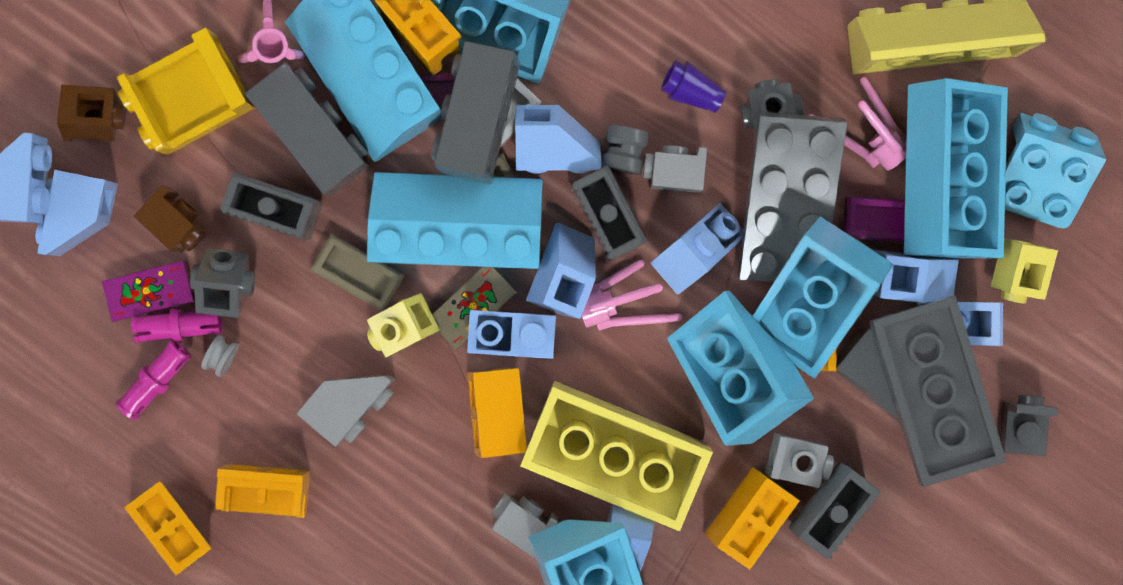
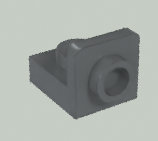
M1018 395V402L1003 401L1000 441L1004 453L1046 456L1049 416H1057L1058 408L1044 405L1045 397Z

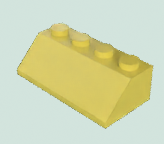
M949 0L942 3V8L927 9L926 3H915L902 6L900 8L901 12L885 14L884 8H870L860 11L859 17L854 18L847 25L853 74L1017 57L1046 42L1045 33L1026 0H984V3L971 5L968 4V0Z
M554 381L520 466L680 531L713 451L706 442Z

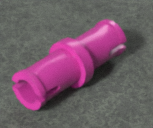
M180 308L171 309L169 314L133 316L131 327L132 333H137V335L133 336L135 343L163 339L183 342L185 337L222 334V318H218V315L196 313V311L182 312Z
M170 340L166 348L150 366H143L138 372L139 378L121 399L117 400L116 406L120 412L130 419L137 420L158 394L163 395L170 388V380L192 358L190 352L180 343Z

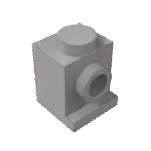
M663 146V152L645 153L643 178L650 179L649 189L698 194L702 192L707 148L698 147L694 155H688V148L681 146Z
M774 432L765 473L774 479H782L819 488L821 479L829 480L834 458L831 455H827L829 447L822 443ZM807 455L810 458L809 467L805 470H799L796 465L797 459L800 456Z
M504 493L491 512V515L496 518L493 522L492 530L534 558L535 555L528 537L558 524V516L551 512L545 518L541 515L544 509L532 499L523 496L519 500L513 495L510 497Z

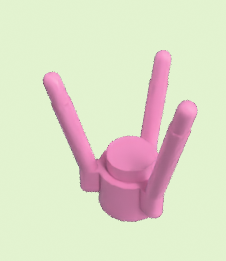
M263 0V28L258 30L253 37V49L238 55L236 58L237 62H254L260 59L266 63H275L284 57L289 60L304 59L305 53L301 50L289 48L285 34L280 29L274 27L272 1Z
M862 77L860 83L884 124L865 101H860L858 107L878 132L868 142L872 150H868L847 135H845L844 146L863 157L872 168L881 163L889 171L906 158L907 141L905 139L907 136L896 125L868 78Z
M638 260L601 282L594 284L582 313L586 328L597 325L599 331L617 326L677 322L682 320V315L674 313L610 318V316L617 314L616 306L648 297L663 290L661 284H655L612 297L610 290L602 292L641 269L645 264L643 260Z

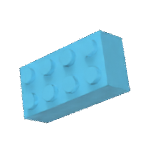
M948 78L908 85L904 227L905 256L957 259L1004 258L1008 87Z

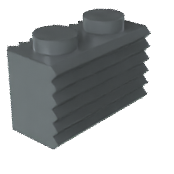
M608 165L573 183L571 192L576 194L575 200L580 201L579 207L584 209L583 215L588 216L587 222L592 224L590 229L596 231L594 237L599 238L598 244L603 246L602 252L607 253V260L612 261L647 242Z
M234 172L227 187L221 211L223 214L230 215L231 217L307 241L313 235L323 203Z
M839 462L832 470L829 480H825L788 528L824 558L831 559L832 552L838 551L837 545H843L842 539L848 538V532L854 531L853 525L859 524L858 518H864V511H870L869 504H875L874 498L880 497V491L851 468Z

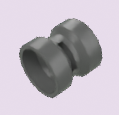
M609 125L606 136L609 147L608 151L603 154L601 168L608 165L613 172L641 175L644 163L641 159V151L647 146L649 133L636 128Z

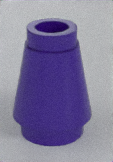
M677 60L674 61L661 85V91L668 94L669 100L709 110L713 113L718 111L726 95V90L720 88L719 85L688 61L684 64Z

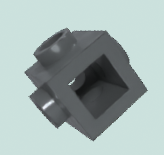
M769 79L756 83L754 85L755 89L748 90L747 103L741 104L744 128H752L754 141L758 112H768V109H774L782 114L804 115L800 93L793 94L791 82L780 84L779 79Z
M206 248L200 265L194 264L191 272L190 286L191 289L195 290L196 313L239 318L245 297L252 296L255 287L256 274L255 271H249V253Z

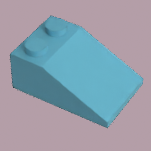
M820 216L803 236L752 317L792 360L796 367L815 379L894 264Z
M724 291L667 338L725 446L754 443L814 399L792 360L730 291Z

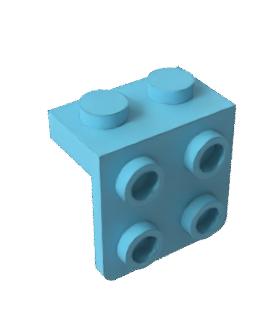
M1019 112L1012 126L1017 144L1006 164L1005 210L1058 228H1067L1074 220L1107 160L1099 138L1092 131L1082 127H1074L1072 130L1060 126L1054 119L1043 114L1035 113L1033 116Z

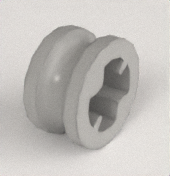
M218 335L208 348L201 368L206 371L212 368L216 371L215 375L222 378L232 365L237 355L239 344L235 342L227 344L225 337Z

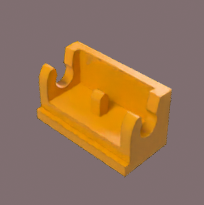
M374 0L381 18L432 77L442 70L441 61L447 54L451 53L455 57L459 53L460 45L458 40L461 39V35L431 0Z
M519 368L467 372L475 455L480 458L525 453L527 445Z
M226 464L217 469L216 510L286 515L299 518L306 517L309 470Z
M752 467L704 534L716 547L750 570L799 503V500L759 470Z
M161 481L124 507L175 575L181 573L212 549Z

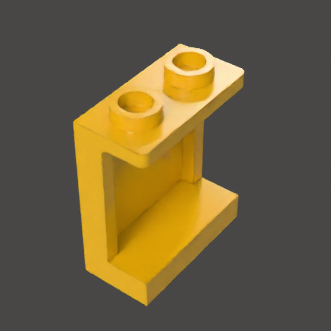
M206 27L191 35L194 40L193 43L133 75L122 73L117 76V80L122 89L117 91L119 98L130 113L135 111L142 126L138 127V132L150 150L155 148L157 152L170 155L255 109V106L245 95L247 91L217 36Z

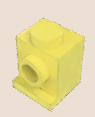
M1004 238V258L997 259L990 287L1001 290L1000 298L1012 302L1026 304L1027 297L1045 300L1058 250L1034 243Z
M422 293L402 300L367 319L370 326L367 332L368 340L375 350L383 352L385 358L440 331Z

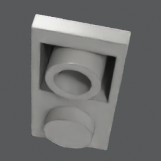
M390 374L326 380L297 412V415L335 447L344 440L351 444L367 426L362 421V418L373 407L378 412L394 394L389 387L396 379Z

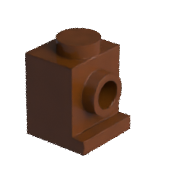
M61 84L57 125L63 141H72L73 138L115 141L116 129L124 130L126 118L125 106L118 103L115 89Z
M162 185L133 217L170 251L183 252L185 249L191 251L206 235L203 231L204 227L195 220L199 213L181 198L176 202L174 199L179 193L174 188Z

